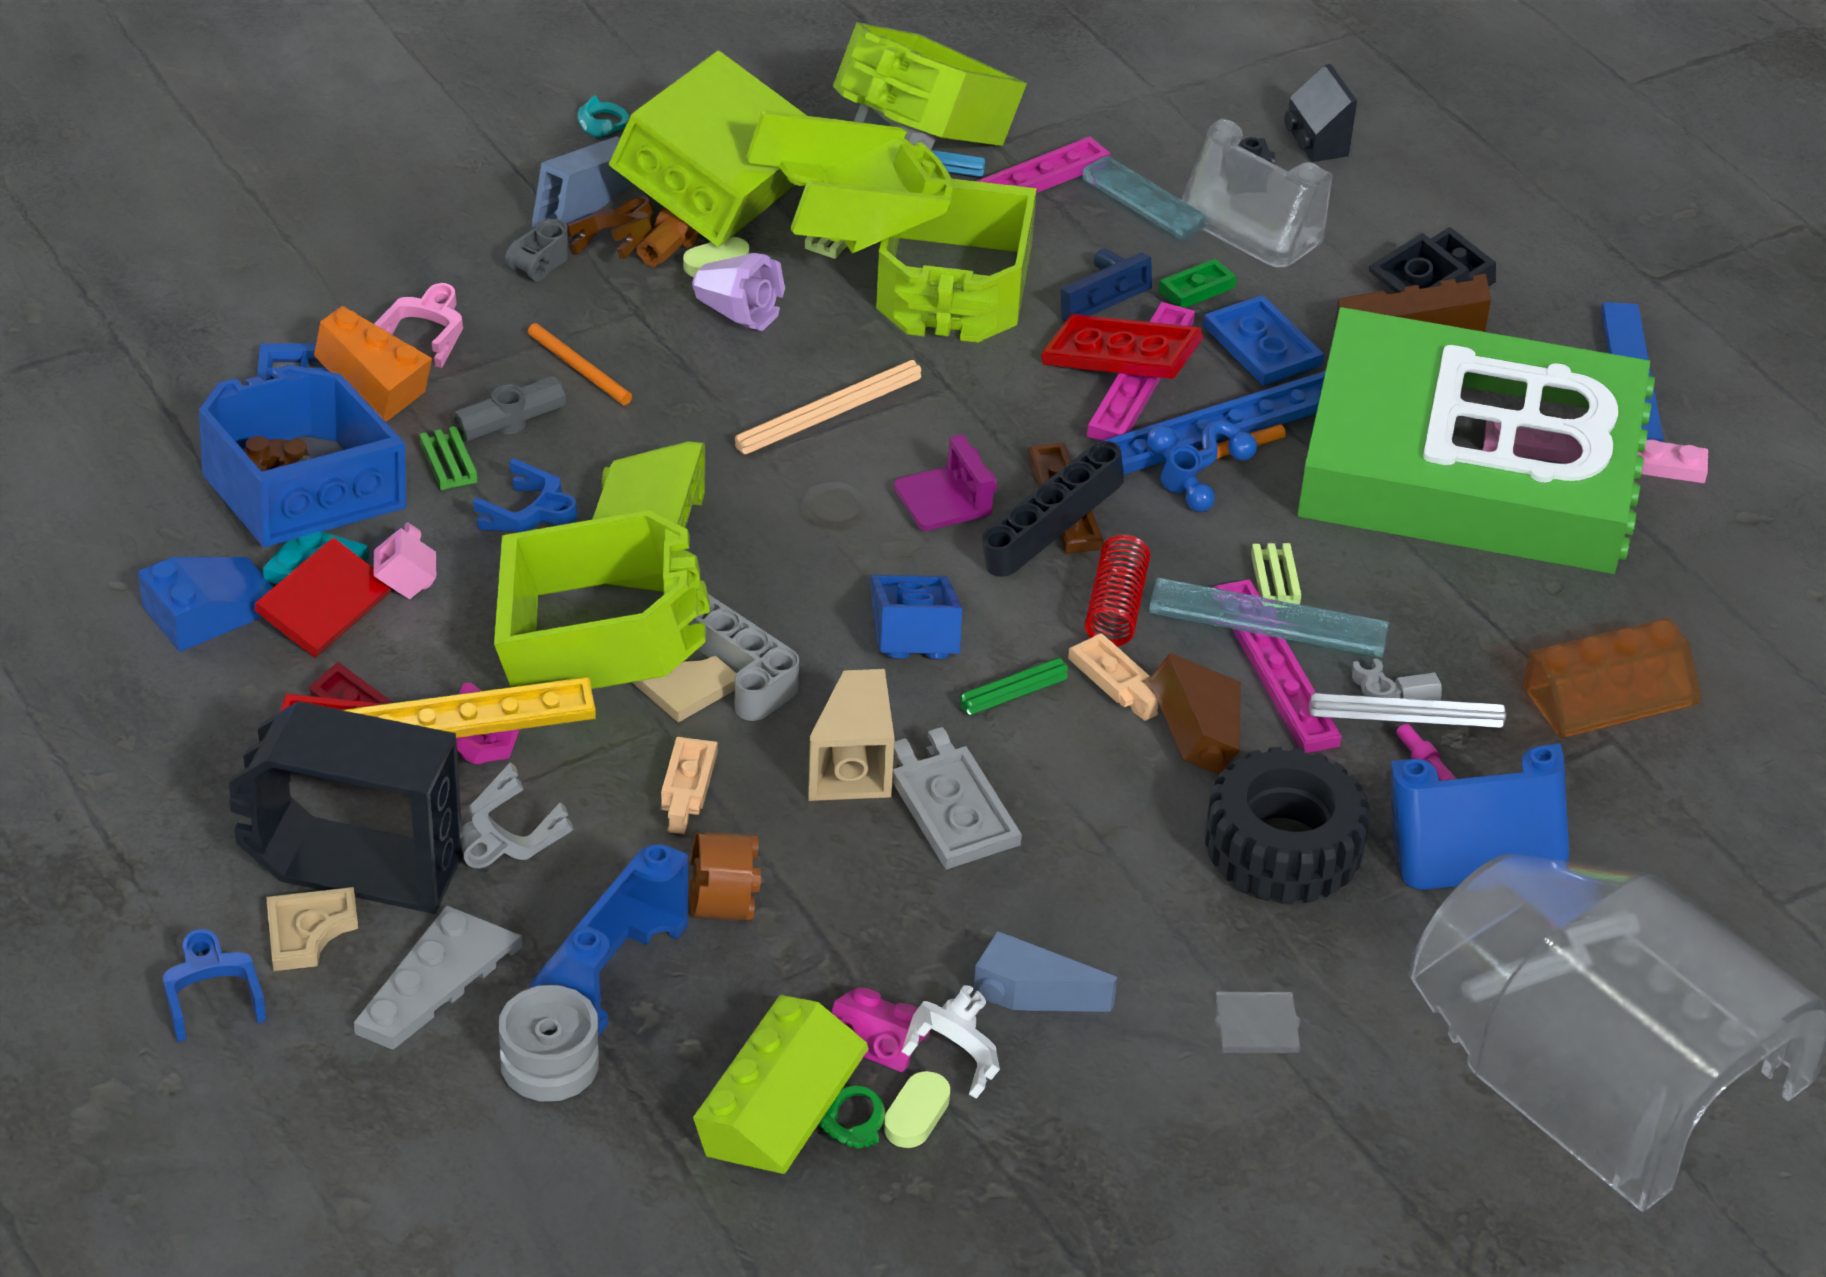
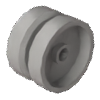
M542 985L521 991L506 1003L499 1016L501 1073L510 1088L523 1097L544 1102L561 1101L573 1097L592 1084L599 1070L598 1014L588 998L577 990L560 985Z

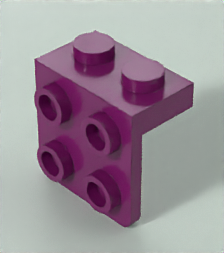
M964 434L949 437L947 467L898 478L895 480L894 490L919 529L930 531L992 515L993 493L997 491V482L994 473L991 470H987L982 463L977 448H972Z

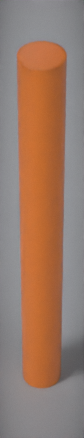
M533 323L530 325L527 331L529 336L623 406L630 403L632 394L539 324Z

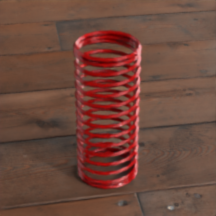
M1113 536L1102 545L1084 628L1090 638L1098 635L1092 626L1106 635L1122 636L1128 634L1120 639L1108 638L1117 647L1129 643L1134 637L1151 554L1148 546L1134 536ZM1122 540L1132 541L1138 544L1144 550V552L1139 547H1136L1132 544H1111ZM1119 546L1131 547L1138 550L1143 555V557L1140 556L1138 553L1127 549H1110ZM1116 552H1128L1137 556L1142 563L1128 555H1109ZM1118 557L1128 558L1135 561L1140 567L1128 561L1115 560L1109 562L1108 560ZM1112 564H1127L1134 567L1135 569H1130L1122 566H1113ZM1110 575H1115V576H1117V577H1122V578H1115V577H1112V576H1110ZM1124 578H1131L1133 581H1128ZM1109 581H1115V582H1117V583H1122V584L1111 583V582H1109ZM1111 586H1112V587H1114V588L1122 589V590L1110 589V588H1108V587H1111ZM1108 592H1112L1113 594H1118V595H1123V596L1126 595V596H1128L1129 598H1123V597H1121V596H1116V595H1109ZM1106 598H1111L1113 600L1125 601L1128 604H1122L1116 601H1109ZM1104 604H1110V605H1113V606L1124 607V608H1126V609H1125V610H1121V609H1119V608L1106 606V605H1104ZM1107 612L1116 613V614H1119V615H1121V616L1112 615V614H1109V613H1107ZM1099 613L1117 619L1125 618L1126 621H1111L1102 617ZM1095 615H1097L1098 618H1100V619L1106 621L1107 623H1112V624H1117V625H1118V624H1127V623H1129V624L1126 625V626H1124V627H1111V626H1107V625L1101 623V622L1095 617ZM1093 619H1094V621H1095L1097 624H1099V625H1101V626H1103V627H1105V628H1107V629H1112V630H1125V629L1129 628V630L1124 631V632H1122V633H1110V632H1106V631L1100 629V628L1093 622Z

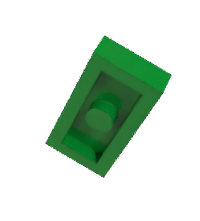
M1215 258L1161 279L1158 292L1173 305L1186 308L1235 288L1237 276Z

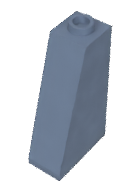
M616 136L541 163L531 227H536L539 222L546 219H558L567 225L600 210L633 184L608 165L620 140L619 137Z

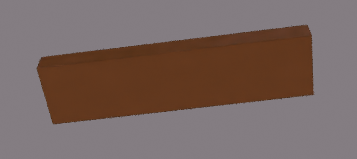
M1065 443L1028 447V459L1039 487L1072 461ZM1092 510L1059 536L1065 554L1101 550L1104 541Z

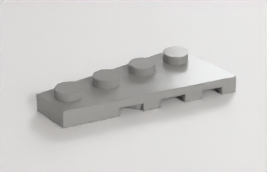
M446 906L354 1021L355 1034L394 1050L434 1018V1011L448 1001L453 1003L465 993L464 987L478 976L486 977L496 969V962L508 953L512 956L523 947L522 935Z

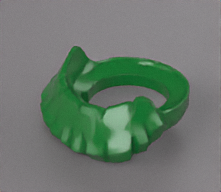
M863 1086L846 1087L841 1089L819 1122V1126L824 1128L826 1133H829L832 1138L837 1139L842 1144L846 1143L847 1146H854V1148L858 1149L869 1147V1145L879 1143L878 1130L885 1120V1108L881 1098L873 1090ZM856 1095L869 1098L874 1104V1111L866 1123L851 1129H845L836 1122L839 1108L847 1098Z

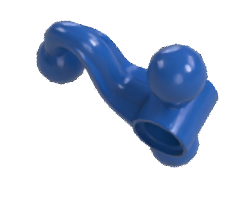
M1216 420L1204 427L1201 433L1203 448L1201 451L1187 444L1176 445V434L1173 429L1166 425L1156 426L1148 434L1147 442L1150 449L1157 454H1163L1166 458L1160 473L1162 485L1171 492H1186V503L1195 512H1206L1215 503L1213 489L1207 484L1199 483L1196 475L1213 464L1217 458V435H1224L1229 439L1228 451L1236 460L1247 461L1257 452L1256 439L1247 432H1241L1235 424L1229 421Z

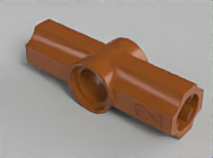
M664 208L656 219L655 227L637 245V255L641 257L645 265L655 268L658 264H662L680 246L685 248L693 246L699 232L667 208Z

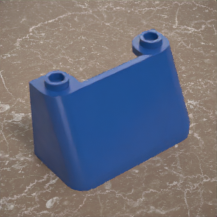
M1560 744L1537 746L1527 750L1522 756L1521 773L1439 781L1435 767L1421 759L1391 761L1392 835L1400 874L1404 883L1409 887L1424 890L1552 877L1566 871L1569 866V832L1565 764Z
M662 844L650 845L639 851L532 979L529 989L542 985H560L577 990L591 1001L598 1014L599 1037L608 1026V1013L600 1007L599 972L628 937L648 945L653 934L669 932L670 937L678 939L688 926V854Z

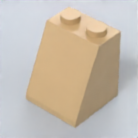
M885 669L843 671L810 735L809 801L891 797L895 738Z

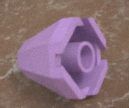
M750 253L707 263L694 275L692 282L693 290L698 300L748 329L762 332L779 314L780 307L774 305L776 298H783L785 291L781 264L776 260L770 259L771 257L758 253Z

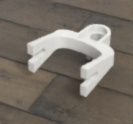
M964 985L956 998L949 999L942 1008L928 1001L922 1002L913 1014L902 1052L910 1056L918 1045L919 1035L924 1037L930 1029L948 1037L969 1052L977 1062V1068L969 1095L977 1099L985 1089L986 1077L992 1080L1000 1070L996 1046L975 1029V1015L985 1006L986 1000L979 991H976L970 997L969 995L973 991V987Z

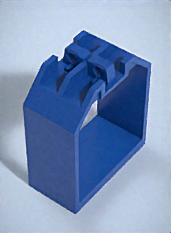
M287 365L272 369L274 379L264 381L257 376L246 379V386H243L237 378L219 382L199 409L202 475L263 547L406 508L405 442L339 373ZM254 436L289 441L301 436L336 441L344 449L339 452L263 472L243 451L246 448V441Z

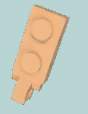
M1102 633L1069 648L1068 659L1117 703H1120L1123 707L1130 705L1133 713L1144 721L1158 715V700L1149 682L1150 675Z
M683 737L676 738L661 791V810L669 811V833L685 834L689 814L699 815L700 808L703 809L718 753V742Z

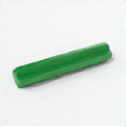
M1055 658L963 692L960 695V708L963 709L966 715L971 716L1062 682L1068 678V667L1061 658Z

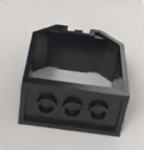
M300 701L261 723L258 728L259 743L247 749L243 755L245 769L232 776L229 781L231 812L251 818L252 825L236 824L234 828L236 844L280 882L318 890L354 887L356 898L436 914L463 856L461 851L463 838L456 733ZM290 771L410 796L413 838L312 816L290 795Z

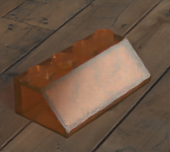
M1670 617L1532 650L1529 653L1522 685L1559 738L1700 704L1702 699L1690 643Z

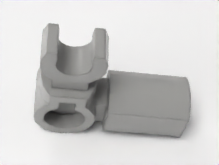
M1378 658L1373 659L1371 670L1363 669L1358 661L1353 662L1352 679L1361 686L1364 696L1441 700V682L1436 673L1399 677L1393 682L1382 672L1383 664Z

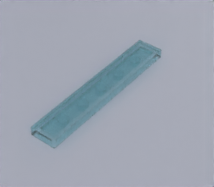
M1163 578L1156 579L1149 613L1382 658L1389 622Z

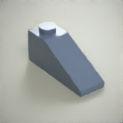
M997 931L975 966L973 995L976 991H979L987 1002L998 1004L1011 1010L1111 1012L1114 1007L1118 977Z

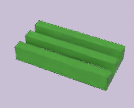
M456 426L448 428L449 434H443L441 429L434 431V437H428L427 432L419 434L420 445L440 490L477 483L476 469ZM448 444H452L465 476H462ZM439 446L453 478L447 479L434 447Z

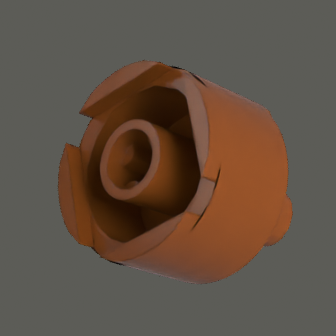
M708 832L695 834L690 865H693V878L689 879V907L691 916L701 919L753 921L755 898L751 893H759L761 884L760 867H753V860H757L758 835Z

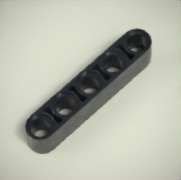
M1100 441L1091 445L987 528L981 538L987 571L992 575L1000 577L1015 573L1120 488L1125 479L1120 446L1111 441Z

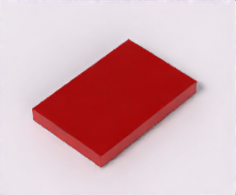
M333 537L256 602L254 611L316 658L390 594L392 588L374 576L373 567Z

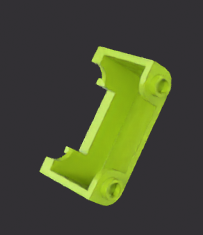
M687 441L614 460L611 467L604 468L602 475L603 490L593 519L651 510L686 528L692 505H702L705 495V444ZM663 574L607 583L664 592Z

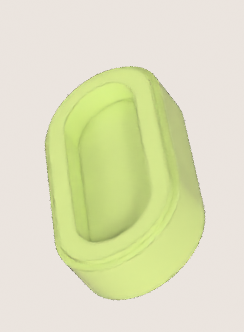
M731 237L720 247L709 242L691 248L684 253L683 269L688 275L694 277L704 264L749 254V244L741 238Z
M928 1071L919 1072L908 1079L885 1115L884 1133L892 1144L903 1148H912L926 1141L949 1105L950 1085L948 1081L940 1074Z

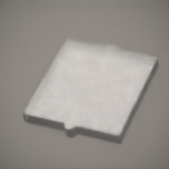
M1216 992L1218 1016L1215 1018L1214 1025L1220 1030L1222 1053H1299L1300 1043L1297 1028L1300 1026L1301 1019L1295 1015L1292 992Z

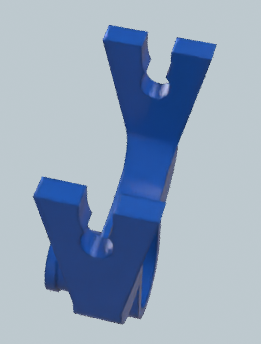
M514 458L509 461L511 473L526 476H516L512 480L514 490L542 491L537 499L519 512H510L478 497L473 501L475 512L489 515H480L476 519L478 530L524 532L535 528L540 522L549 523L552 526L575 523V519L578 516L576 501L574 497L562 493L561 482L558 476L549 474Z
M197 929L188 933L183 940L185 963L170 968L163 975L164 990L177 1042L186 1040L184 1017L177 994L184 987L208 978L238 976L245 979L257 1023L265 1022L264 996L251 956L241 952L222 954L218 938L212 931Z

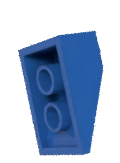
M171 557L137 571L142 607L179 652L262 618L261 615L254 611L255 604L273 588L271 583L264 579V575L248 557Z
M870 575L875 635L880 653H886V656L892 658H907L910 656V653H925V656L933 659L948 658L949 654H960L962 606L948 576Z

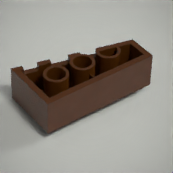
M1486 274L1474 275L1472 281L1456 283L1455 279L1440 281L1441 286L1419 289V285L1408 286L1400 293L1388 295L1385 291L1339 298L1334 329L1336 328L1340 307L1485 332L1491 305Z

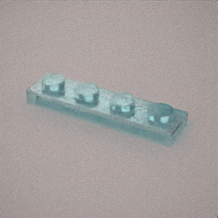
M1108 155L1083 168V180L1182 241L1206 227L1207 216Z

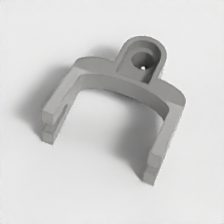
M510 762L469 806L472 821L463 825V840L461 842V851L466 864L473 868H484L492 864L504 853L519 860L531 858L539 851L574 830L571 821L566 818L568 816L566 807L559 803L528 836H517L500 827L488 813L524 790L521 781L516 778L519 775L516 766Z

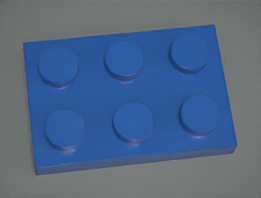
M1263 295L1204 315L1203 327L1263 386L1323 364L1324 353Z

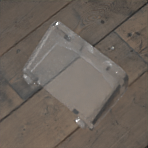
M1221 118L1213 123L1207 131L1182 195L1179 214L1185 221L1273 267L1292 265L1323 242L1333 174L1310 162L1302 163L1287 171L1238 146L1242 141V129L1234 122Z

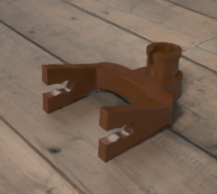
M636 197L626 201L617 209L599 210L567 224L569 237H573L581 232L580 236L570 243L573 255H579L599 230L607 227H617L611 230L614 241H620L628 236L627 241L617 248L619 258L625 260L643 237L655 227L651 219L653 211L649 198Z

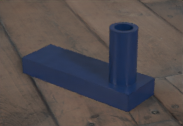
M1106 248L1099 250L1095 255L1094 265L1101 269L1100 271L1060 288L1062 320L1066 321L1071 314L1091 316L1151 289V257L1141 252L1124 259Z

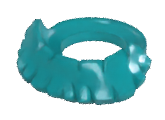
M594 95L579 108L577 119L585 132L593 137L601 138L612 132L624 129L628 123L629 114L617 104L600 102ZM598 113H610L617 116L621 121L613 124L610 119L597 120L593 116Z

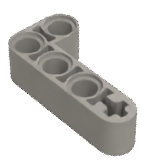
M708 594L710 613L697 616L689 623V625L704 622L706 626V642L697 650L709 658L716 655L737 673L735 676L734 699L736 714L748 721L761 720L798 693L799 656L794 650Z

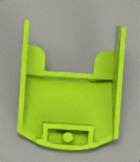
M765 110L761 112L746 156L751 164L780 167L789 182L799 186L806 185L791 225L793 234L822 237L834 242L844 240L852 253L947 213L953 198L951 197L954 189L953 182L945 166L922 142H916L913 145L906 140L907 131L900 127Z

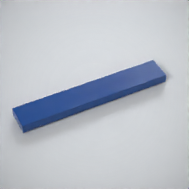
M1603 302L1601 316L1608 353L1649 360L1638 304ZM1653 388L1651 399L1645 398V402L1652 403L1648 425H1641V428L1648 430L1647 440L1663 442L1662 428Z

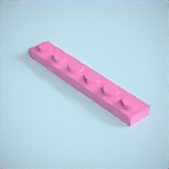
M1486 420L1483 451L1493 452L1497 450L1501 430L1499 422ZM1521 426L1516 429L1513 446L1515 456L1568 464L1575 462L1583 453L1582 446L1571 435ZM1646 440L1644 452H1638L1637 454L1644 457L1641 473L1643 475L1705 483L1708 473V449Z

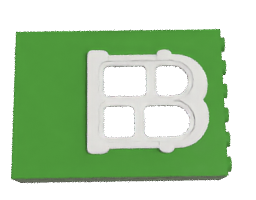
M1340 307L1306 459L1298 517L1615 574L1618 560H1626L1630 538L1625 537V534H1633L1636 520V512L1630 510V506H1637L1640 492V484L1634 482V479L1640 480L1644 457L1637 454L1638 452H1644L1648 430L1642 429L1641 425H1648L1652 403L1645 402V398L1651 399L1655 383V377L1648 376L1650 361ZM1467 387L1524 397V408L1516 411L1465 402L1460 398L1461 388ZM1540 401L1587 408L1589 410L1580 418L1561 419L1542 415L1539 407ZM1465 416L1499 422L1501 430L1497 450L1487 452L1454 445L1452 443V436L1456 417ZM1521 426L1571 435L1578 440L1582 446L1583 453L1575 462L1568 464H1555L1517 457L1513 453L1516 429Z

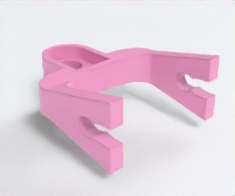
M446 283L432 285L421 299L415 297L397 299L374 323L390 334H393L400 320L406 317L424 318L445 326L446 328L431 342L433 351L437 352L434 357L435 366L439 368L443 367L463 330L462 316L454 309L457 305L455 289Z

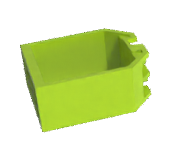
M856 22L833 87L843 97L855 103L865 104L884 113L883 116L941 138L1003 146L1027 83L921 34Z
M952 179L954 189L951 197L953 198L947 213L881 241L878 260L876 309L906 334L925 336L926 327H935V335L949 336L952 329L961 331L960 341L978 343L1018 324L1032 248L1037 188ZM900 238L1018 252L1014 266L991 276L973 274L974 271L935 266L923 265V268L905 266L896 258Z
M644 510L502 535L494 645L510 687L589 677L591 689L666 677L706 642L705 623L689 625V623L697 616L710 613V599L705 582L700 580L697 556L684 550L689 549L690 544L688 529L651 510ZM663 574L664 595L641 614L536 631L538 595Z

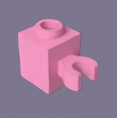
M407 522L404 526L405 530L400 528L374 549V576L410 600L418 592L429 588L433 584L437 571L436 551L420 541L421 531Z

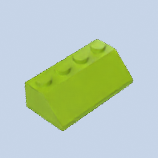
M779 995L693 1117L706 1157L785 1174L869 1050L867 1042L819 1002Z

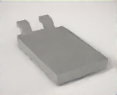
M944 727L928 731L927 737L932 745L926 747L925 753L929 758L920 761L915 757L906 738L894 742L895 757H893L892 783L945 870L1021 845V832L967 746L955 749Z

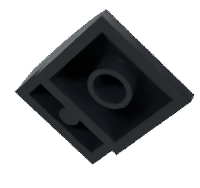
M1448 227L1432 238L1422 233L1369 266V272L1396 293H1400L1408 286L1419 285V289L1441 286L1440 281L1455 279L1456 283L1472 281L1474 275L1486 274L1488 286L1496 283V262L1451 227Z

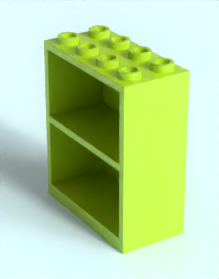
M718 50L631 114L608 165L716 246L720 247L795 186V184L787 180V176L780 167L751 164L746 158L761 112L766 110L807 115Z

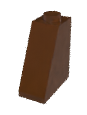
M1169 653L1150 678L1151 687L1183 760L1219 775L1240 750L1241 682Z

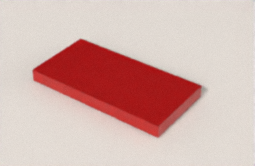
M1071 314L1041 353L1043 365L1174 379L1202 341L1203 335L1201 328L1193 326Z

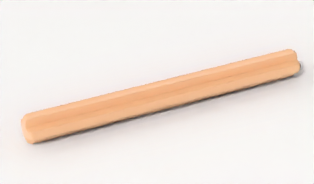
M909 360L737 434L735 436V447L742 455H747L918 381L921 378V367L914 360Z

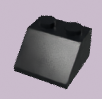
M1331 64L1324 65L1290 97L1289 108L1284 116L1287 130L1291 131L1298 141L1300 149L1304 150L1311 162L1348 157L1350 152L1357 99Z

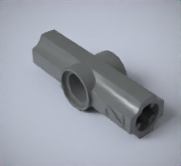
M555 376L522 388L513 384L500 385L492 391L491 399L451 413L452 425L456 426L463 443L495 431L503 434H515L526 427V420L565 406L566 395L562 389L561 382Z

